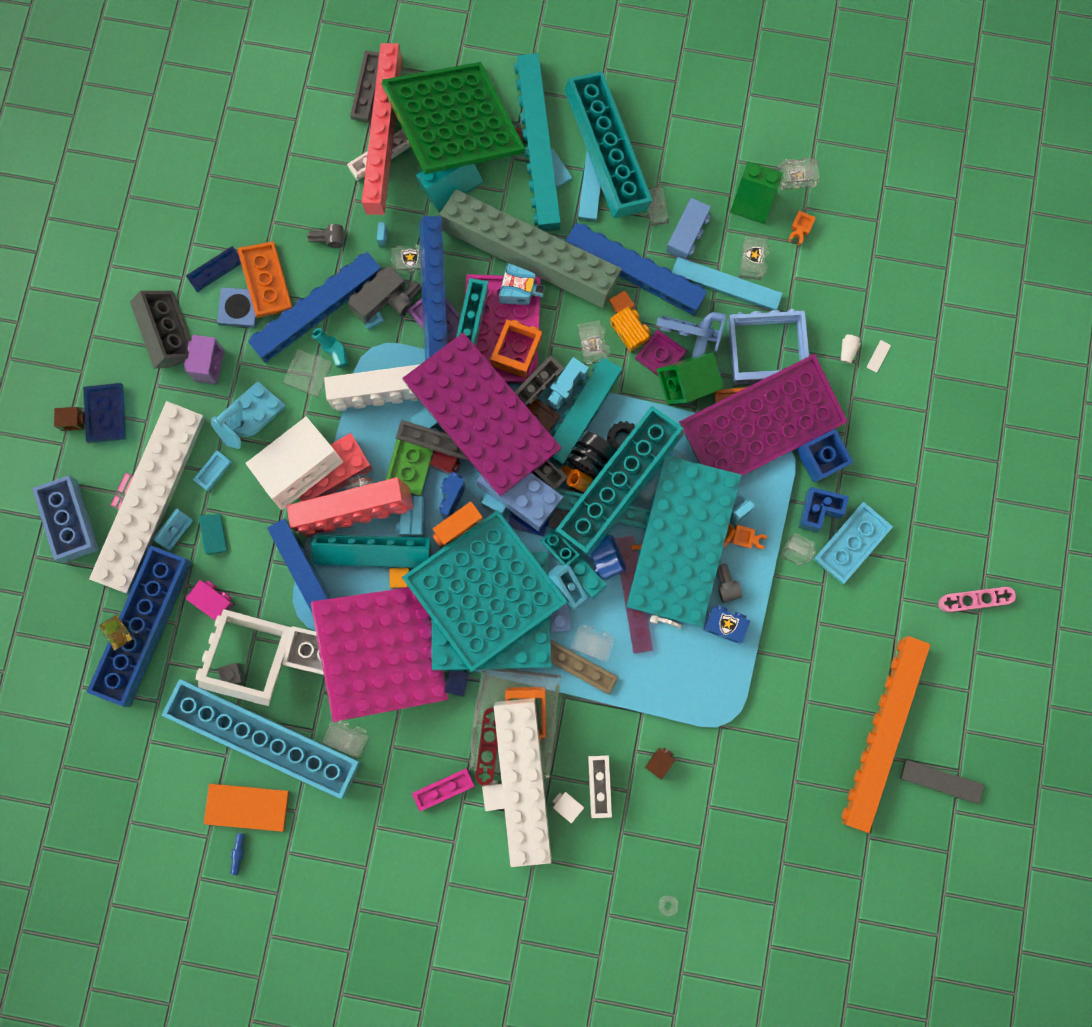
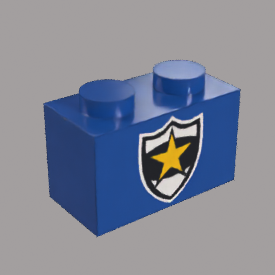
M719 605L712 607L703 631L737 644L743 643L750 620L746 619L747 616L735 612V615L727 612V608Z

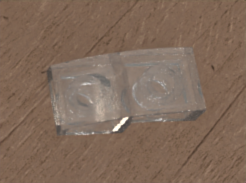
M662 186L648 188L653 200L647 209L650 226L669 224Z

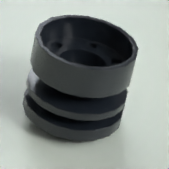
M584 431L578 440V444L582 449L573 447V454L568 455L567 461L575 469L595 479L605 467L602 462L608 463L617 450L602 437L590 431Z

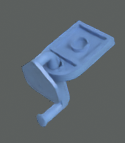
M719 312L709 313L701 324L660 315L656 325L660 326V330L671 332L672 329L678 330V334L689 336L690 334L698 335L692 355L694 357L705 352L708 340L716 342L714 352L717 353L727 314ZM713 320L721 322L719 331H714L711 328Z

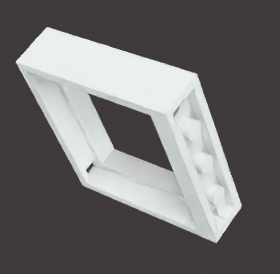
M223 609L222 615H218L215 621L217 629L215 633L210 635L208 644L211 645L209 651L205 650L202 658V662H204L203 668H199L196 674L198 688L269 706L282 667L291 627ZM226 622L281 636L264 692L207 677Z

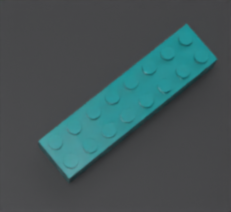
M603 71L569 78L564 91L613 219L647 211L653 200Z
M651 406L563 519L556 531L590 557L663 463L665 457L669 455L685 434L684 428L654 406Z

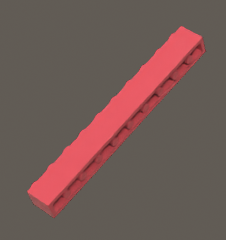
M381 43L362 197V205L367 215H385L396 114L381 83L382 79L399 77L401 75L402 54L398 43Z

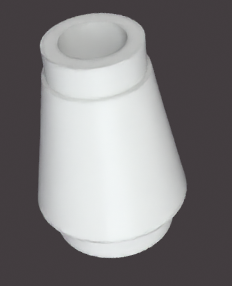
M846 335L845 339H842L841 362L852 363L861 345L859 337Z

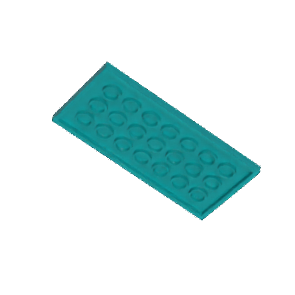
M670 456L665 457L626 607L703 627L741 474Z

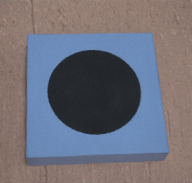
M221 287L217 324L256 328L257 318L255 317L248 289Z

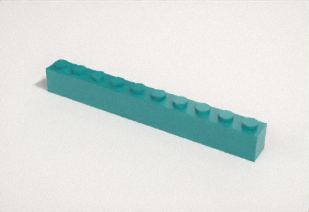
M539 54L517 55V63H514L515 74L519 75V79L516 80L517 91H521V96H518L519 107H523V113H520L521 124H525V129L522 130L523 141H527L528 145L524 147L525 157H529L530 163H527L528 175L531 174L532 180H529L530 192H534V197H531L532 209L536 208V214L533 215L534 226L538 225V229L542 231L560 230V215Z

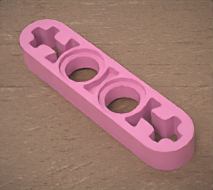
M1010 587L954 593L942 596L938 601V605L943 612L948 613L1003 606L1013 603L1016 594ZM1004 591L1010 596L1007 598V601L1005 598L997 599V595L1004 594ZM984 593H987L991 596V602L989 604H986L982 601V595ZM964 596L971 597V606L963 604ZM948 598L950 602L957 600L958 604L951 605L949 609L948 605H944V602Z

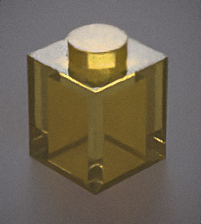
M117 615L99 625L103 635L114 650L132 640L127 628Z

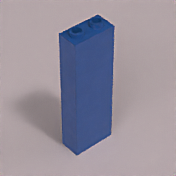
M284 518L267 527L311 612V602L331 599L296 531L290 528L289 522Z

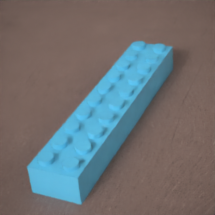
M179 679L161 715L340 799L346 797L362 762L215 693L198 688L197 685L187 680Z

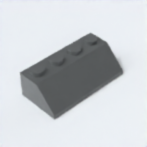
M139 291L130 301L153 368H171L184 363L188 359V343L191 339L173 291Z

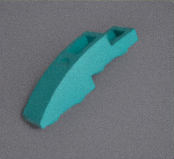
M555 528L540 540L560 565H570L580 585L592 599L607 587V584Z

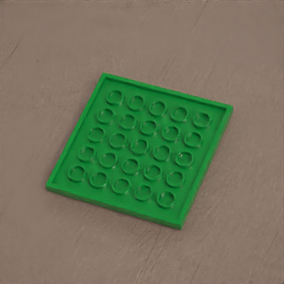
M481 62L382 79L381 85L424 174L524 153L525 147Z

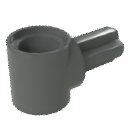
M330 224L325 228V231H309L307 234L308 241L325 242L329 247L340 248L343 246V226Z
M414 281L404 292H394L389 297L387 304L399 315L403 316L408 312L407 309L412 306L411 299L422 289L421 285Z
M719 565L717 572L721 585L718 586V592L722 603L742 598L739 583L735 580L732 581L728 565Z

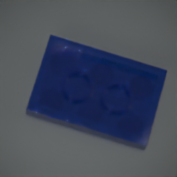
M115 383L83 387L86 442L96 443L126 439L123 384Z

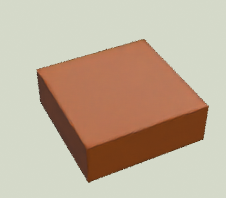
M625 290L609 299V303L616 313L627 306L631 309L635 307Z

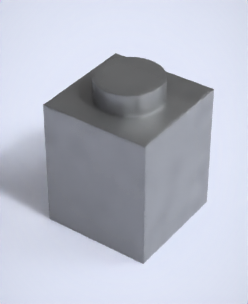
M233 663L217 668L221 681L236 685L246 683L242 664Z

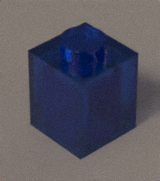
M466 670L449 671L444 692L465 697L470 674L466 673Z

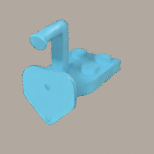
M256 382L218 417H212L211 425L226 446L239 449L241 448L239 436L249 437L257 434L285 409V404L262 384Z

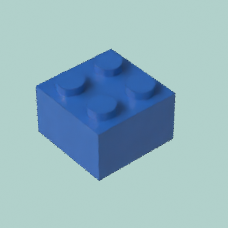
M836 429L796 448L813 483L853 463Z

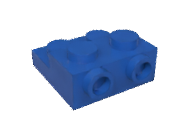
M454 472L449 474L448 478H444L440 486L444 498L439 509L444 520L455 513L466 489L462 476Z

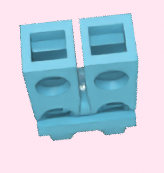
M573 357L559 376L557 384L553 383L550 387L551 395L548 398V406L557 412L562 404L567 406L573 395V389L580 380L584 382L586 377H589V367Z

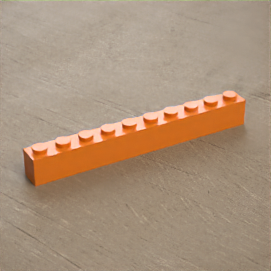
M910 636L903 637L898 642V654L896 658H893L890 667L893 670L891 676H888L885 681L884 687L887 688L885 694H882L879 699L878 705L880 709L873 717L872 724H874L872 732L868 733L866 739L868 745L866 751L864 750L860 757L862 764L860 770L857 769L855 772L854 781L856 782L854 788H851L848 793V806L843 809L841 814L842 824L866 833L870 832L931 645Z

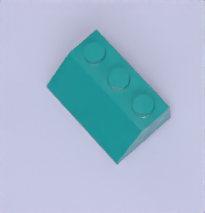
M475 164L424 174L421 171L416 175L418 185L438 212L444 208L456 189L467 194L484 183Z

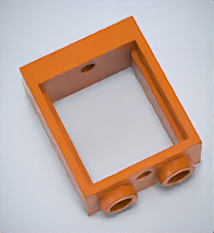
M506 320L490 359L492 367L527 379L542 341V331L534 326L522 325L517 320ZM509 330L534 339L525 363L500 355Z
M470 501L433 528L435 534L432 536L440 548L445 547L481 522L483 517Z
M506 687L505 701L512 700V698H541V729L538 730L539 740L542 741V738H546L547 734L546 687Z

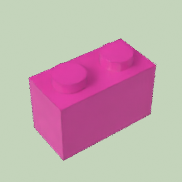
M199 580L185 599L216 621L217 616L222 615L223 609L230 611L235 604L230 601L232 597L222 591L220 594L216 591L217 586L207 580L205 583Z

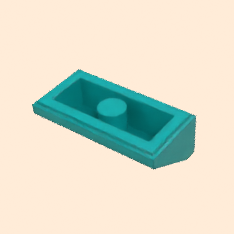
M221 514L199 516L205 554L212 555L226 552L227 546Z

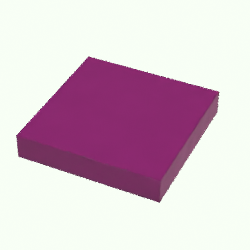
M657 329L637 354L635 360L659 377L657 368L681 361L687 350Z

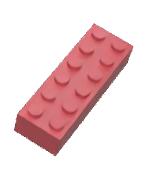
M398 477L287 505L290 528L305 535V537H313L314 534L322 531L326 533L333 532L338 527L349 528L358 522L368 523L374 518H388L390 514L394 513L405 514L408 510L414 509L410 486Z

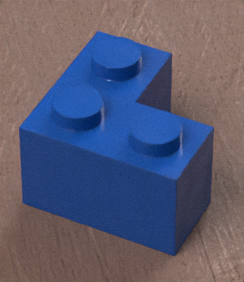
M810 487L806 492L798 528L818 532L822 529L825 515L838 519L842 518L846 512L849 496Z

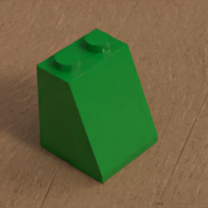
M748 161L730 213L765 224L783 173Z
M713 352L703 353L657 368L667 404L688 403L724 389L723 380L717 366V359Z

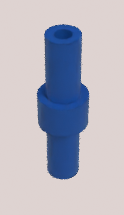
M243 833L236 834L235 847L231 852V858H233L231 875H238L240 861L244 855L242 848L245 834Z

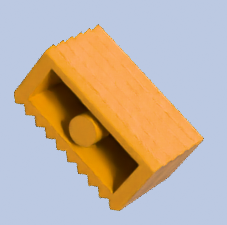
M627 306L610 318V325L629 352H632L648 342L650 330L646 324H641L637 311L635 309L631 310Z

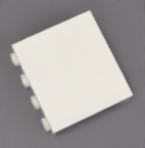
M304 417L246 462V465L271 499L283 510L341 465L343 460L311 421Z

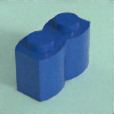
M606 535L590 556L595 561L596 574L604 580L627 571L614 536Z

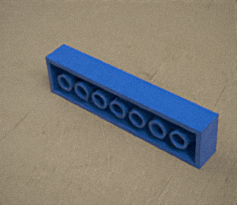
M150 545L87 693L123 707H131L192 565L191 561Z

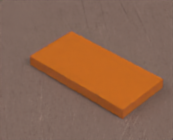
M274 241L237 248L255 317L260 318L280 314L287 309L290 310L292 304Z
M209 784L204 824L283 832L285 830L289 791Z

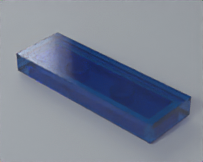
M231 246L187 274L186 277L196 292L241 265L239 255L234 247Z

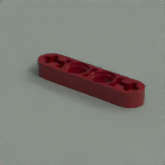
M493 707L486 709L483 714L476 768V781L481 786H489L494 779L498 748L497 732L495 728H485V725L489 726L490 719L486 717L491 712H494ZM488 731L493 732L496 736L492 742H487L484 739V735ZM485 751L493 754V759L490 762H484L481 758ZM480 764L492 766V769H487V775L491 777L486 782H482V778H479V775H483L484 767L480 768Z

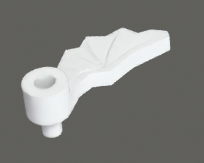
M655 614L651 615L649 621L654 624H658V621L680 629L682 627L681 624L660 618Z

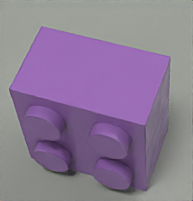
M192 335V340L188 343L189 355L188 359L185 360L184 369L195 382L218 385L224 348L214 337Z

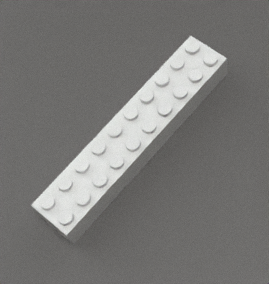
M166 401L91 573L90 580L127 594L130 593L205 422L203 415Z

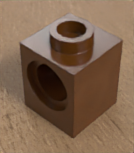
M78 407L54 408V427L60 431L84 430L86 415Z
M665 747L663 750L658 748L644 768L662 780L676 761L672 758L674 754Z

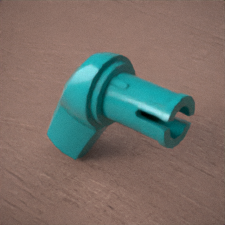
M321 328L315 329L312 337L321 344L323 351L333 356L335 366L337 368L348 366L346 348L334 336H328Z

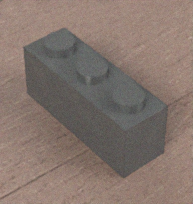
M390 266L381 269L372 281H367L363 285L360 292L354 293L349 298V309L366 324L377 312L387 305L389 297L394 292L402 291L405 288L404 280Z

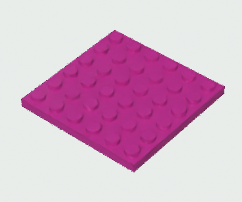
M409 587L311 602L333 722L449 700L443 671H432V619Z

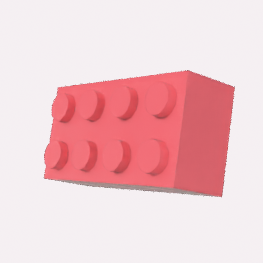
M351 433L331 444V447L343 460V463L299 497L301 502L333 494L353 480L373 470Z

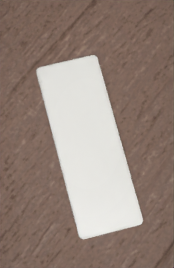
M880 340L867 368L877 373L891 345Z

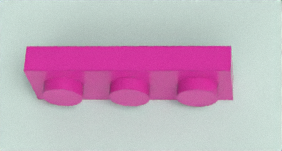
M466 768L415 791L412 795L420 812L475 786Z

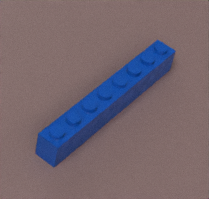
M423 216L419 222L425 361L447 345L442 218L439 216Z
M576 222L565 241L622 268L619 277L693 316L696 315L705 299L707 291L702 286L688 282L685 277L677 276L670 269L656 265L653 260L639 256L636 251L624 248L621 243L607 239L604 234L592 231L585 224L580 225Z
M368 252L358 255L353 263L342 267L338 274L329 277L322 286L314 288L310 295L298 300L294 307L282 312L278 319L270 321L262 331L254 333L250 340H248L249 344L264 363L268 362L348 302L354 293L360 292L367 281H372L376 277L381 267Z

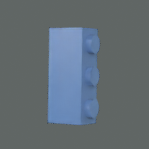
M690 198L667 245L666 252L686 260L689 255H693L696 249L694 243L696 239H701L704 232L702 227L704 224H708L712 216L709 213L711 206Z

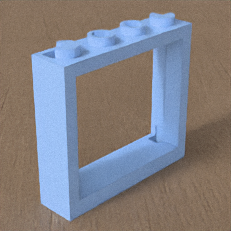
M791 309L788 312H780L779 310H773L769 313L754 311L750 314L738 312V314L729 316L727 325L733 385L755 384L780 371L739 373L735 326L796 323L799 359L802 360L809 356L805 311H794V309Z

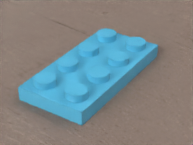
M862 502L813 560L843 585L893 526L865 502Z

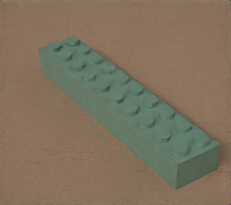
M457 189L439 214V217L442 218V231L512 265L536 274L535 276L601 308L605 305L618 282L622 268Z

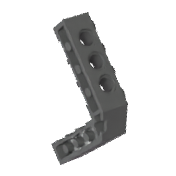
M550 355L515 391V394L528 408L562 373L564 367ZM548 460L532 472V474L554 490L568 477L561 469L558 470Z

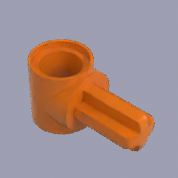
M568 465L560 468L568 476L566 479L569 486L585 492L591 485V476L578 469L573 470Z

